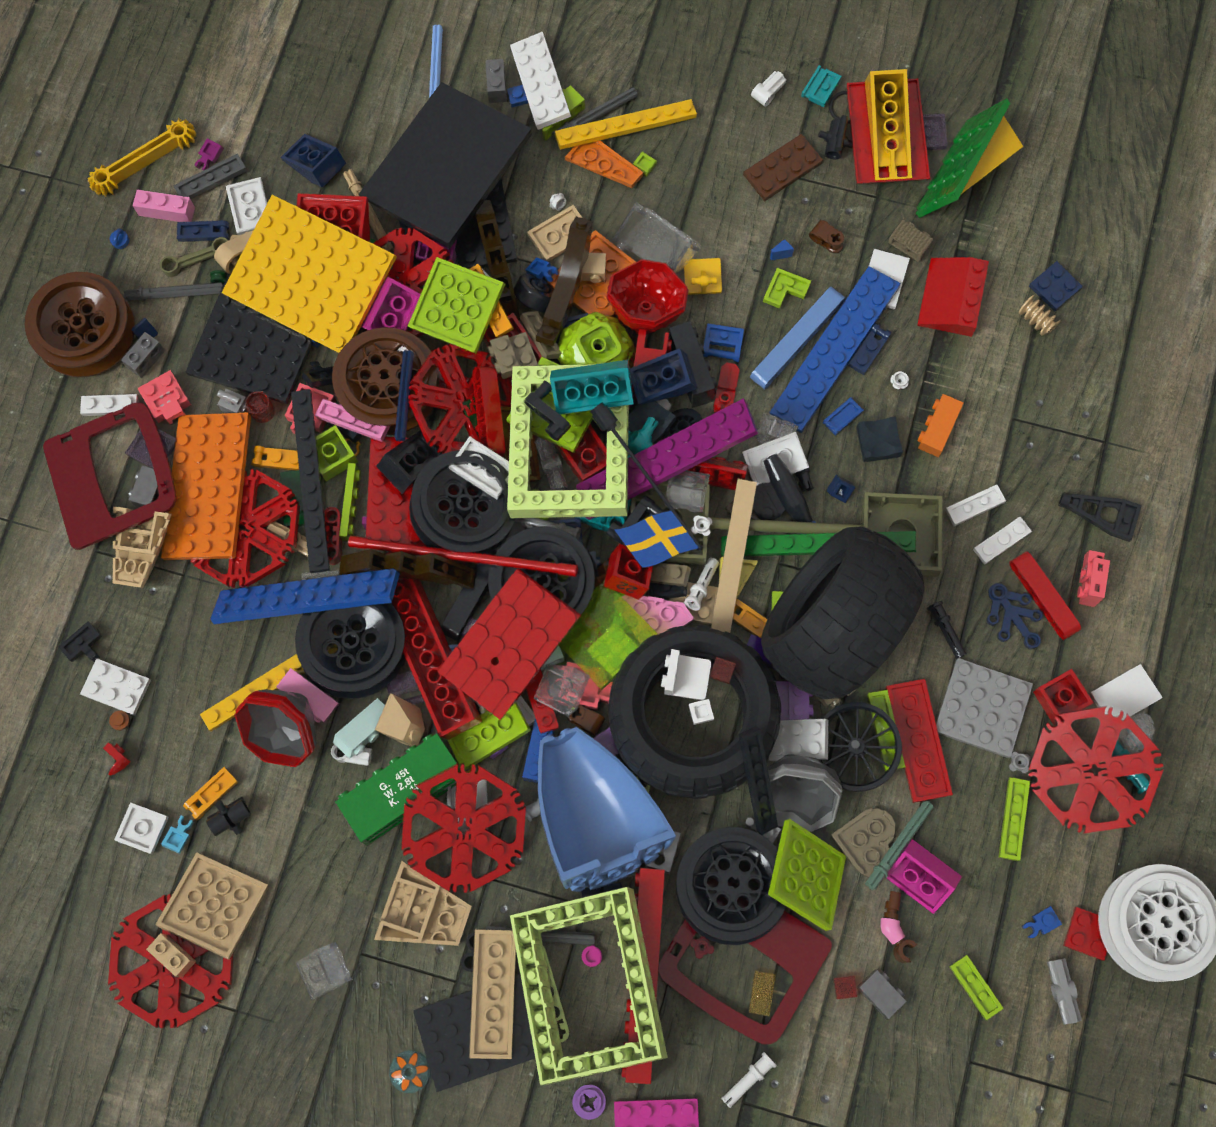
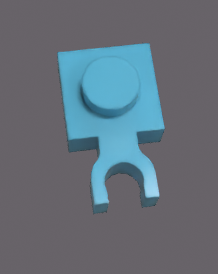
M182 815L178 820V827L174 828L171 826L161 843L163 847L178 854L181 853L190 837L185 832L194 823L193 820H190L187 825H182L184 820Z

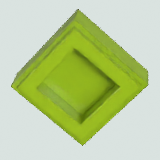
M641 152L633 165L640 169L643 175L647 177L656 166L657 160Z

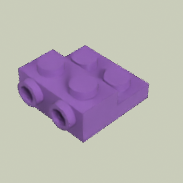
M776 681L781 700V721L809 719V716H813V705H809V697H813V695L798 689L789 681Z

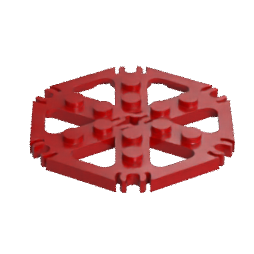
M396 228L372 243L381 248L389 242H394V254L397 258L393 263V270L390 269L387 277L420 294L423 289L419 287L426 283L436 257L445 260L450 255L447 249L414 228H408L406 235H404V229L399 228L398 230ZM420 241L430 247L433 253L431 257L413 267L415 242ZM414 329L407 331L418 338L424 335V333Z
M452 344L442 347L444 353L439 348L434 349L409 383L413 385L408 388L415 392V395L411 394L408 396L410 400L408 403L427 443L431 440L429 446L438 443V453L443 450L444 453L457 451V449L452 447L451 443L463 425L469 436L480 442L476 434L478 432V425L474 429L470 419L463 413L465 409L468 416L476 414L473 406L475 403L472 398L474 397L473 378L471 376L469 381H466L456 356L473 359L477 362V366L494 367L491 362L493 357L489 356L486 358L489 353L477 351L475 354ZM432 365L439 368L448 389L423 383V377ZM499 373L497 378L506 396V401L500 400V404L502 407H511L512 384L509 377L502 379ZM470 399V409L467 405H463L462 402ZM422 406L448 410L436 430H431L428 427L421 411Z
M251 469L249 476H247L245 471L240 512L241 521H239V525L245 526L249 532L241 530L239 527L236 557L229 559L228 573L222 574L210 567L209 561L211 559L191 560V563L194 564L193 566L232 588H235L237 581H239L240 587H249L286 564L280 560L289 561L285 557V553L288 551L291 553L295 552L289 546L291 545L295 548L297 546L300 505H298L299 502L296 499L290 501L295 494L290 488L257 469L256 471ZM266 484L278 491V496L256 508L259 485ZM285 515H289L291 518L289 536L285 540L263 529ZM252 545L272 557V563L256 573H250L249 571Z
M1107 706L1059 713L1064 721L1062 722L1060 717L1055 716L1054 718L1058 722L1057 726H1051L1049 722L1046 723L1047 728L1051 732L1043 727L1028 769L1037 770V772L1031 771L1028 774L1038 778L1037 782L1031 783V787L1040 786V788L1032 789L1033 792L1063 826L1066 819H1069L1067 823V828L1069 829L1072 823H1077L1079 825L1077 832L1079 833L1082 831L1083 825H1086L1083 834L1132 827L1127 821L1128 818L1135 825L1137 822L1133 815L1140 814L1144 818V812L1140 808L1144 809L1148 814L1164 770H1155V768L1163 767V763L1154 762V758L1161 756V752L1151 753L1154 750L1160 749L1128 713L1124 720H1122L1124 715L1122 710L1118 716H1113V707L1108 709V714H1105ZM1096 717L1100 720V726L1091 749L1071 727L1074 720ZM1122 729H1130L1144 745L1142 752L1112 756ZM1050 740L1056 741L1074 762L1043 766L1041 758L1047 742ZM1093 764H1096L1098 768H1106L1098 771V775L1087 771L1092 768ZM1141 773L1148 774L1150 776V783L1144 798L1136 800L1116 777ZM1079 783L1068 811L1060 810L1047 794L1048 789L1051 787ZM1099 791L1119 812L1117 820L1100 823L1091 821L1090 814Z
M457 763L415 785L422 791L419 792L416 788L412 789V792L417 797L413 800L408 797L406 798V801L412 806L404 802L401 850L405 849L403 855L412 854L413 857L407 861L408 865H411L410 867L449 892L451 884L453 892H456L458 885H463V891L467 893V884H470L469 891H474L511 871L512 869L506 866L508 863L509 866L515 867V863L510 861L511 857L517 856L521 858L519 852L515 850L523 853L526 806H524L523 800L518 803L514 801L520 793L516 791L515 787L478 765L477 772H475L476 767L474 763L471 764L469 771H465L464 763H461L460 772H458ZM450 778L456 780L455 809L430 795L431 788ZM480 780H487L502 790V796L476 809L477 784ZM415 814H422L441 826V828L416 841L411 838L412 817ZM509 816H514L517 820L516 838L512 843L504 841L486 828ZM465 818V823L469 829L465 830L463 838L462 831L458 828L463 825ZM452 847L451 871L448 877H442L426 867L425 863L429 858ZM473 847L496 860L498 863L497 868L479 878H474L471 874Z
M168 894V896L163 895L123 918L129 925L120 922L119 924L124 927L123 933L120 934L116 931L113 933L116 937H120V939L117 940L111 937L108 985H112L109 988L110 991L117 988L120 991L119 995L114 997V1000H121L124 997L117 1004L158 1028V1022L159 1028H164L166 1020L170 1021V1028H178L218 1005L220 1002L216 1001L214 997L220 1000L224 999L219 994L220 989H230L228 985L223 984L224 981L232 985L233 954L230 959L223 957V969L219 975H215L195 962L183 977H175L146 950L156 938L138 928V920L156 909H160L163 912L172 896L171 894ZM162 929V934L170 936L193 959L209 951L192 942L184 941L183 938ZM124 946L150 960L126 975H120L118 972L119 951ZM181 980L199 990L205 996L203 1003L186 1013L180 1012ZM159 981L157 1009L155 1012L149 1013L136 1005L132 997L134 994Z

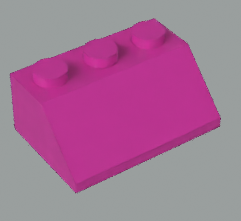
M386 277L361 327L366 330L389 327L406 331L421 294L392 278Z
M911 839L891 867L887 877L889 881L933 914L956 889L962 878L961 875L913 839Z

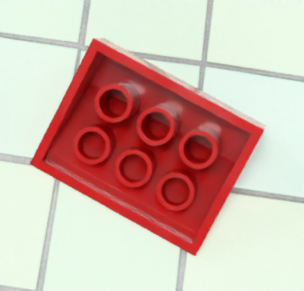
M298 193L297 207L370 242L368 197Z
M972 257L931 258L917 326L972 337L977 326L989 261Z
M715 457L672 478L699 484H710V486L736 491L737 479L745 480L748 465L742 461L730 462L722 457Z

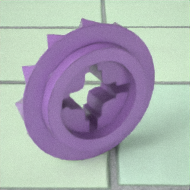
M588 1084L580 1087L575 1092L572 1104L578 1116L591 1120L602 1114L605 1109L606 1099L600 1088ZM583 1094H585L589 1098H594L595 1096H597V1098L593 1102V1107L595 1110H593L589 1105L586 1107L584 1106L583 1108L581 1107L582 1105H584L583 1103H585L586 1101L585 1096Z

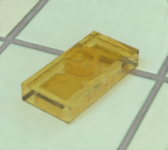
M755 971L748 1013L770 1015L776 974Z

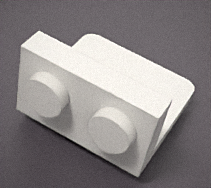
M671 649V655H666L665 667H668V673L663 675L661 687H665L664 694L704 700L706 698L711 668L710 660L679 655V650Z

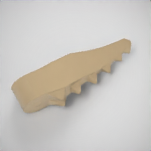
M253 230L242 235H232L229 241L217 248L214 259L228 274L232 273Z

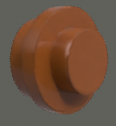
M124 711L114 712L109 719L110 726L115 730L125 729L130 722L129 715Z

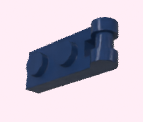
M223 220L177 222L178 242L214 241L219 237L229 240V234L227 233L229 222Z
M875 323L848 365L862 375L866 374L892 334L891 331H885L880 328L881 325ZM876 334L882 337L880 341L874 338Z

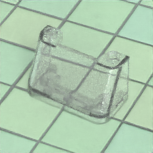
M638 202L634 204L612 239L622 251L625 252L627 249L641 259L666 263L676 275L702 247L699 242L668 220Z

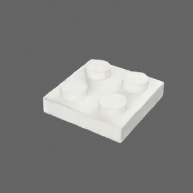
M130 802L114 840L153 855L169 817Z

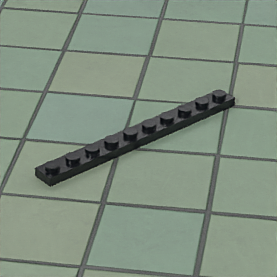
M310 389L291 392L309 571L312 574L330 571L312 392Z

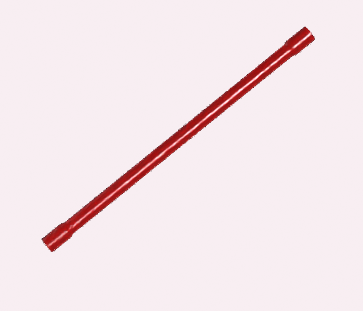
M350 536L348 540V546L352 548L390 552L403 551L413 555L433 553L451 560L551 572L576 577L578 573V565L551 563L474 552H453L443 548L381 541L358 536Z

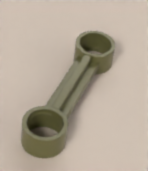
M224 237L216 238L212 246L179 258L166 256L161 260L160 268L166 276L175 277L180 273L181 268L214 257L217 247L228 240ZM168 263H176V266L173 270H165V266Z

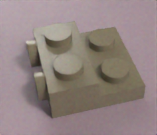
M526 332L512 337L505 335L490 340L491 346H488L490 356L495 357L496 363H494L497 374H501L502 379L512 376L513 366H538Z

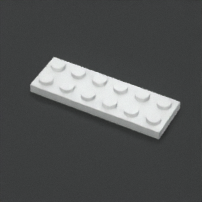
M543 32L511 44L510 47L537 129H542L571 117Z

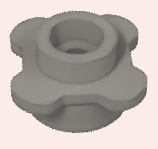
M1013 752L1009 769L1011 771L1018 770L1022 773H1027L1029 771L1030 756Z

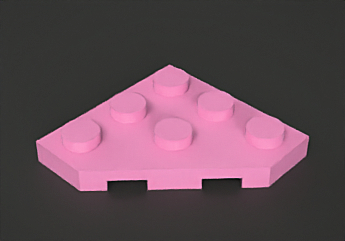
M627 595L613 602V605L640 645L653 635H658L673 627H685L694 621V617L682 602H672L651 596H642L637 600Z

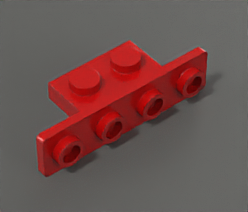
M540 669L526 687L539 731L543 734L558 729L559 725L554 709L557 708L554 697L550 698L548 691H551L548 679L544 680Z

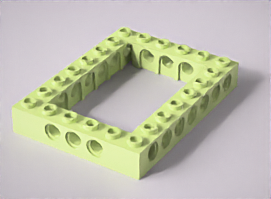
M587 365L513 366L507 511L510 518L627 516L628 453L612 431L607 432L606 490L531 491L529 485V474L532 472L530 468V457H532L530 444L531 439H533L531 432L533 415L532 410L524 403V399L532 392V386L536 390L544 380L551 385V370ZM629 405L610 407L618 419L615 422L617 424L615 430L628 446Z
M625 887L510 915L540 1085H548L668 1058L634 889ZM614 915L615 921L613 923L617 928L619 938L617 943L621 948L622 967L625 968L628 983L626 988L629 989L632 1003L630 1009L634 1013L636 1023L634 1029L638 1033L639 1042H628L621 1046L606 1047L604 1050L563 1057L541 933Z

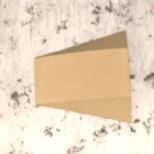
M113 507V513L116 514V517L132 511V509ZM154 512L152 520L116 534V541H113V549H116V557L113 558V584L144 587L163 545L171 518L170 513Z
M401 861L374 940L459 946L472 906Z

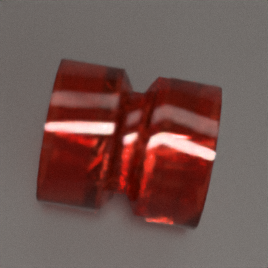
M255 391L246 398L245 406L256 422L266 423L274 417L275 408L264 392Z

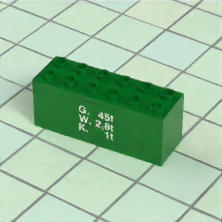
M437 733L426 736L423 739V743L408 748L406 750L407 754L401 758L399 756L395 757L389 762V766L384 769H377L372 773L373 776L371 778L359 781L355 785V789L350 792L347 790L338 796L339 799L335 803L361 843L368 846L403 822L404 802L412 806L406 801V798L408 797L413 800L417 797L412 792L413 788H416L419 792L422 791L415 785L457 764L454 756ZM450 778L432 787L430 795L439 798L448 791L450 786L451 789L456 786V780Z

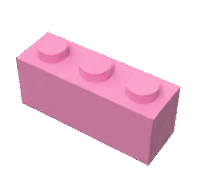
M143 190L136 191L133 207L139 216L176 222H192L195 210L190 197Z
M292 668L289 669L276 686L280 691L304 695L308 699L314 720L318 723L321 720L326 722L340 704Z

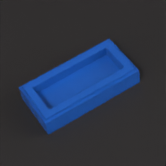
M850 397L824 419L823 424L836 436L862 414L864 410Z

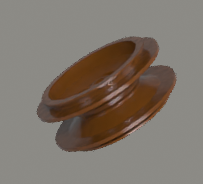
M71 272L53 278L35 293L27 307L25 332L31 347L49 367L67 376L90 377L111 369L126 355L134 339V333L131 329L135 326V318L130 305L111 281L94 273Z
M389 327L371 329L351 339L341 349L335 360L332 383L339 405L351 416L367 424L390 426L386 435H395L403 351L411 350L414 354L411 380L431 351L415 335L401 329ZM376 360H380V361H381V362H380L379 364H377V365L373 364V362L376 361ZM394 361H400L398 365H392ZM432 365L423 377V383L439 387L437 367ZM365 375L371 376L369 379H362ZM410 390V395H415V392L413 390ZM372 391H379L377 395H371ZM393 391L398 392L395 396L389 395ZM410 405L406 432L418 426ZM422 406L421 411L425 419L430 415L434 407Z

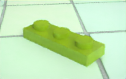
M967 955L949 966L985 1020H988L1004 1009Z

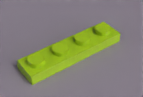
M348 463L339 534L342 541H348L349 537L354 535L355 530L352 522L353 517H356L357 507L354 505L355 499L359 497L357 481L361 480V470L358 469L356 463Z
M888 690L868 693L869 704L883 710L895 723ZM878 716L874 722L876 735L890 728L881 717ZM892 730L877 738L879 746H895ZM880 749L882 761L891 766L895 749ZM903 755L897 769L905 768ZM883 764L884 771L886 772L889 769V767Z
M1008 778L998 858L1020 861L1030 781Z

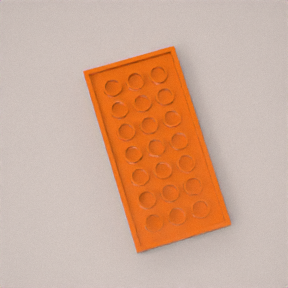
M248 412L179 416L172 466V477L177 500L172 510L167 512L171 514V518L162 546L161 558L163 560L231 559L236 557L251 414Z

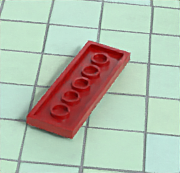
M920 679L886 686L895 724L902 741L904 769L912 803L952 796L953 793L926 680Z

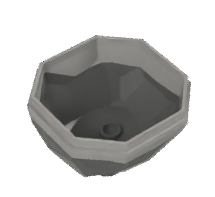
M793 754L785 755L768 766L778 827H783L784 821L791 819L809 832H812L834 822L842 795V784L834 769L821 763L817 758Z

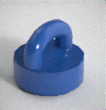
M119 228L110 235V242L115 248L123 249L129 244V236Z

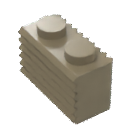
M902 220L891 234L888 243L919 262L930 248L933 238L927 232L918 230L913 223Z

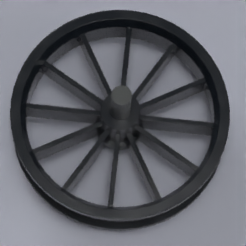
M863 702L845 703L830 710L822 719H827L829 723L834 717L839 715L852 740L849 741L828 728V731L848 742V745H828V748H848V750L823 764L828 765L850 753L851 755L838 777L839 779L841 778L851 759L856 757L855 784L840 781L842 789L863 792L883 785L897 770L902 756V741L894 721L880 708ZM857 710L856 738H853L840 715L841 713ZM859 710H865L874 713L875 716L862 737L859 738ZM878 716L881 717L890 728L865 741L864 738ZM892 730L895 746L867 745V743ZM868 749H895L891 766L867 752ZM865 754L889 767L884 775L876 779L864 758ZM858 758H863L875 781L858 785Z

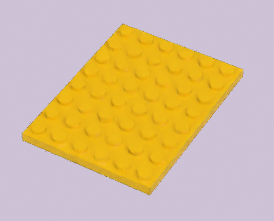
M271 195L222 294L340 353L341 349L359 332L397 256Z

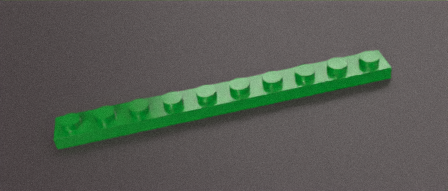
M916 531L877 532L891 539L904 551L916 552ZM836 533L747 536L744 556L813 555ZM721 536L722 557H724L727 536Z

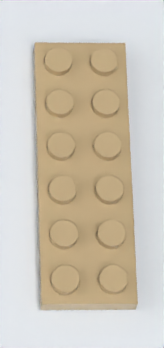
M475 929L469 1058L512 1059L516 955L513 931Z

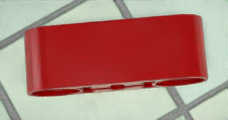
M328 507L324 510L328 552L336 551L335 556L329 558L330 565H336L341 561L342 539L339 536L342 515L337 508ZM331 515H337L334 521H329ZM331 528H333V532L335 533V535H333V537H332V541H331V539L329 538V537L332 536V529H331Z

